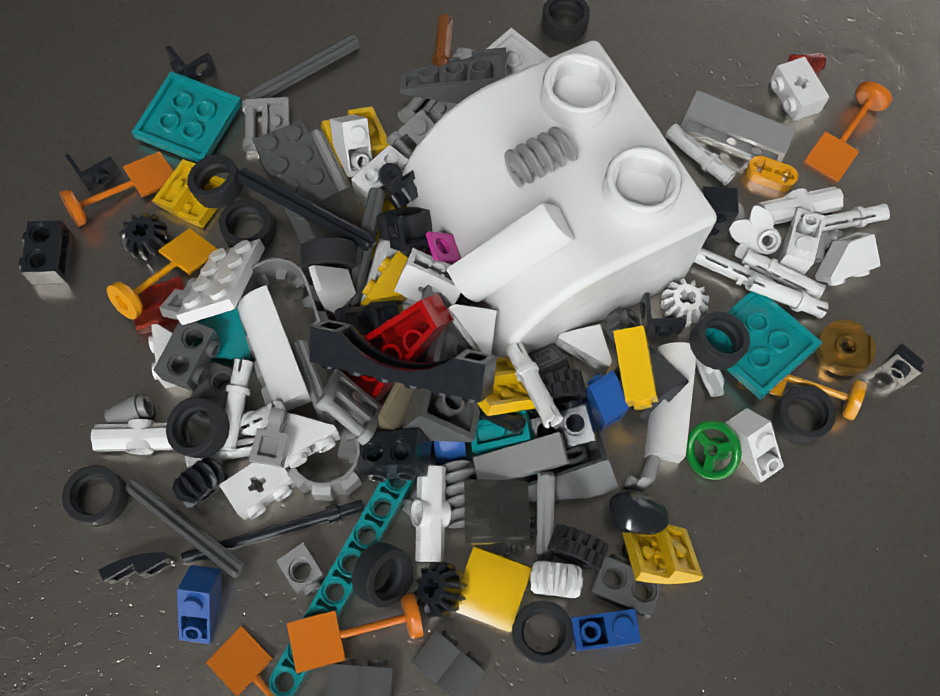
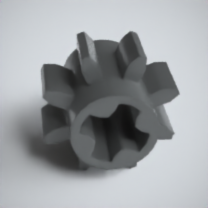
M617 307L605 318L608 321L605 324L606 333L614 341L613 331L637 327L641 324L636 313L629 308L622 311L620 307Z

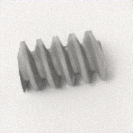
M553 126L548 130V134L541 132L538 134L537 139H528L526 145L518 144L515 151L508 149L504 154L507 171L512 180L521 188L520 179L522 177L530 184L533 182L532 172L539 178H542L544 176L542 167L545 166L549 172H553L555 170L553 161H556L563 167L566 165L564 156L567 155L571 161L576 160V153L567 134L558 127Z
M461 460L441 465L446 466L445 486L447 488H445V498H449L447 501L451 508L450 522L453 523L448 528L470 527L485 521L484 516H478L475 513L483 509V504L474 503V500L481 497L482 494L481 492L472 491V488L479 485L478 480L470 479L471 475L476 474V469L468 465L470 461Z

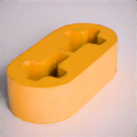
M760 155L753 157L745 170L747 178L752 182L780 192L791 190L798 180V172L794 167ZM757 166L761 167L762 172L756 171ZM782 175L786 176L787 182L782 180Z

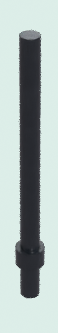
M362 499L340 506L336 503L326 506V510L222 540L218 543L228 551H233L326 522L330 524L340 522L343 517L363 512L365 509ZM197 548L181 553L184 565L208 558Z

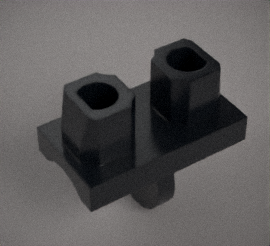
M386 163L379 169L378 179L383 186L387 187L384 190V200L388 198L395 209L403 207L418 197L417 187L413 181L416 179L413 170L403 176L400 167L394 163Z

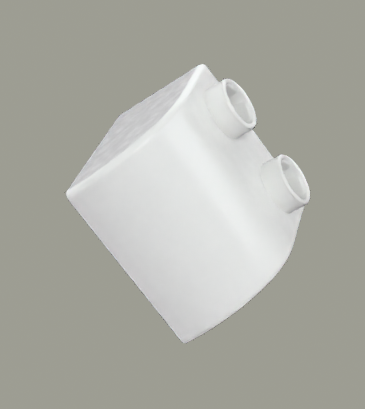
M595 40L586 42L495 81L469 95L449 110L425 134L410 156L403 172V176H405L410 171H414L416 179L413 181L418 192V197L406 204V206L429 209L432 232L453 234L460 259L541 203L559 207L574 240L481 301L474 302L465 297L468 304L472 307L497 310L491 354L497 357L508 356L506 349L514 343H517L518 346V343L522 342L527 353L551 343L554 345L557 343L559 335L563 332L593 326L605 320L609 313L617 307H620L623 311L639 303L644 293H649L650 297L668 289L667 287L671 282L674 281L678 284L680 279L685 278L717 220L716 212L606 51ZM553 126L565 132L574 147L576 160L571 161L565 155V166L561 167L556 161H553L555 169L553 172H549L544 166L542 167L544 174L542 178H539L532 172L533 182L528 184L522 177L520 179L521 188H519L507 171L504 158L505 152L508 149L515 151L516 146L520 143L526 145L527 140L530 138L537 139L538 134L541 132L548 134V130Z

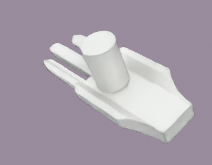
M696 359L698 371L711 397L722 396L724 394L723 386L725 379L721 371L707 367Z

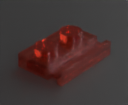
M180 276L150 286L138 295L142 302L143 310L141 315L132 320L139 335L152 331L151 325L153 324L164 327L179 321L162 316L159 307L175 289L183 290L185 288Z

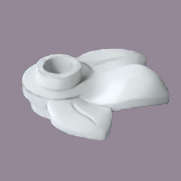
M753 206L749 220L741 219L732 223L729 232L731 237L739 243L734 253V256L742 259L748 248L759 254H771L779 248L781 236L773 228V216L766 209L760 206ZM768 235L770 239L769 243L767 245H763L762 239L764 236Z

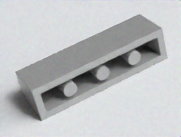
M698 90L681 125V128L686 132L750 158L760 155L782 162L796 131V129L788 127L783 123H778L758 113H753L733 103H728Z

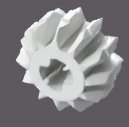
M684 278L680 279L678 284L674 281L671 282L667 287L668 289L664 290L661 295L663 301L660 304V309L667 310L664 314L665 318H686L685 327L690 326L692 322L697 324L709 310L707 306L709 296L702 295L705 291V286L697 288L695 287V280L687 284Z
M537 561L533 563L530 573L531 590L535 594L576 598L580 596L581 588L583 587L582 569L578 565Z

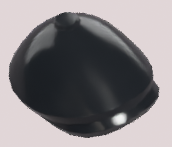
M624 490L618 492L610 499L608 516L614 528L621 532L655 535L662 532L668 526L669 513L666 507L643 492Z

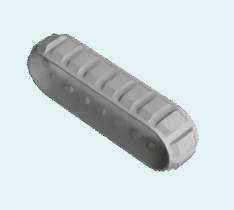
M272 258L258 262L252 267L253 273L240 300L251 291L262 286H269L275 282H292L297 289L303 288L309 295L302 300L304 309H314L317 321L310 326L327 319L325 309L316 293L311 274L303 270L301 264L295 265L287 258ZM247 335L248 347L255 360L254 367L257 378L262 387H264L261 389L265 405H268L270 402L272 403ZM348 429L343 431L346 441L355 440L356 436ZM356 440L357 453L349 454V464H353L348 472L344 470L339 474V479L334 482L324 478H320L319 483L310 481L313 474L308 468L299 471L298 466L291 468L287 475L303 494L311 491L315 500L334 501L335 496L344 493L349 496L362 485L360 478L363 472L357 468L361 444Z

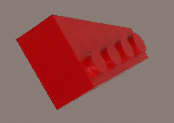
M437 293L419 300L364 337L377 348L392 356L408 361H416L453 321V318ZM340 369L342 373L375 401L381 400L395 384V382H379L375 379L376 377L367 375L352 376L348 374V371Z

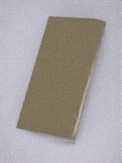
M395 382L378 414L380 428L386 431L403 430L408 405L414 389H408L404 387V384Z

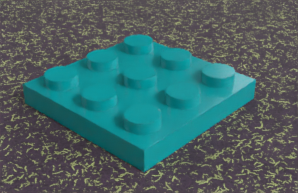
M170 71L131 133L135 139L198 162L212 155L241 107L242 101L240 97Z
M753 291L727 312L744 324L749 332L750 346L748 352L733 367L726 370L760 400L770 393L822 344V341L771 298ZM708 328L705 331L708 342L717 351L728 354L734 351L732 342L725 333L715 328Z

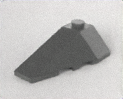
M506 47L477 50L471 52L472 57L458 61V58L454 57L448 59V64L439 67L430 64L403 72L401 74L400 92L404 95L458 104L479 89L508 76Z
M451 322L431 344L425 362L441 361L453 357L466 349H473L454 323ZM414 389L408 405L403 429H419L430 441L472 442L475 439L480 415L479 405L477 403L465 402L462 400V397L453 395L438 396L433 394L432 390Z
M597 427L599 437L595 441L566 448L569 464L542 471L554 473L555 500L591 498L597 495H604L619 488ZM538 474L490 486L493 504L537 501Z

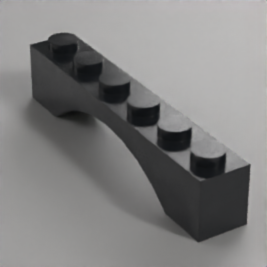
M325 319L310 326L309 362L320 364L323 369L346 370L352 376L367 375L376 377L377 381L383 383H402L408 389L423 388L432 390L433 394L438 396L453 395L462 397V400L468 403L482 402L493 392L496 355L466 349L453 357L441 361H408L392 356L377 348L363 337L354 325Z

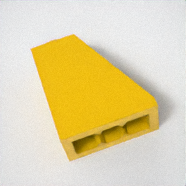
M644 326L613 331L625 401L628 407L634 406L635 410L650 408L653 402H658L649 342Z

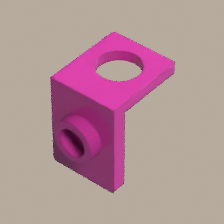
M431 231L426 233L429 247L423 253L432 256L434 261H443L450 265L460 260L453 234Z

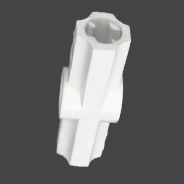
M836 186L810 192L807 189L801 188L788 193L785 197L759 202L757 206L770 212L775 225L792 221L798 208L818 214L839 211L844 206V196L841 189L836 188Z
M132 419L128 421V424H95L91 431L92 449L96 452L126 451L130 454L149 455L154 453V450H173L166 436L167 423H156L148 419ZM187 424V427H186V438H187V441H188V443H189V442H190V433H189V425Z
M428 466L427 476L417 477V499L412 503L410 512L412 524L416 527L415 561H444L445 527L448 526L451 519L450 504L445 500L446 466Z

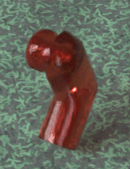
M819 52L790 54L788 62L805 57L814 71H822L826 67L827 62L826 56Z

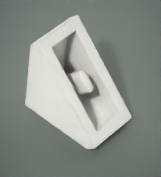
M317 265L308 267L316 293L328 317L335 315L334 311L342 308L356 294L348 269Z
M458 304L450 306L447 310L453 318L452 322L474 351L491 354L497 310Z
M600 324L563 332L557 339L555 347L558 350L571 355L572 358L603 375L607 373L612 360Z

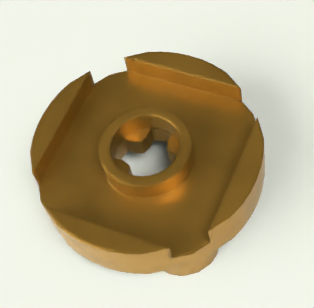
M847 319L832 322L817 336L822 341L821 346L816 350L820 367L836 375L846 377L862 373L876 357L874 338L871 334L868 336L862 330L864 327L858 322ZM845 342L846 346L851 348L852 351L844 353L839 346Z

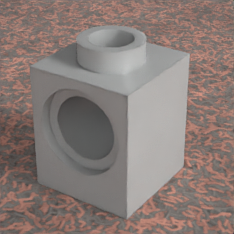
M301 543L276 560L292 588L300 596L304 593L309 596L318 591L322 581L326 578V575L304 543ZM303 564L310 565L311 573L309 577L304 580H298L296 578L298 567Z

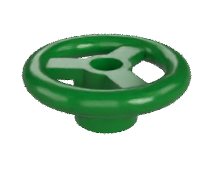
M706 420L693 427L688 434L686 456L693 470L700 476L711 480H721L730 476L738 468L741 461L742 448L737 434L730 426L721 421ZM716 429L724 433L728 438L723 436L709 438L704 431ZM696 439L704 447L706 455L704 466L699 463L695 455L694 446ZM714 445L717 447V454L714 451ZM732 455L729 464L724 469L713 471L716 461L726 460Z

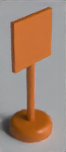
M864 81L859 84L855 97L862 105V108L844 134L838 139L825 131L803 163L833 181L839 182L859 153V150L845 142L868 109L877 112L884 111L892 102L891 93L881 84L872 81Z
M159 151L123 166L130 181L80 202L69 189L59 192L76 226L80 227L87 222L83 207L135 186L142 198L159 191L174 172L162 153Z
M413 592L402 596L401 607L403 614L339 631L335 611L286 623L296 674L344 661L345 655L341 641L344 638L404 622L411 638H422V622Z
M240 626L206 664L235 696H239L252 681L266 696H275L271 692L269 685L259 676L273 658Z

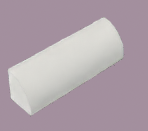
M541 203L448 267L447 271L455 286L465 297L474 302H479L574 239L559 207Z
M267 285L251 291L239 301L237 308L272 402L280 401L285 406L286 411L311 402V397Z
M675 342L659 346L657 353L690 382L669 403L664 399L649 414L644 457L654 455L663 461L680 463L686 457L696 357L690 348V343Z

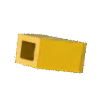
M399 251L396 252L392 259L386 256L377 269L381 272L379 278L376 281L371 278L362 291L366 295L361 302L363 306L370 302L395 300L402 302L407 299L394 290L408 257Z

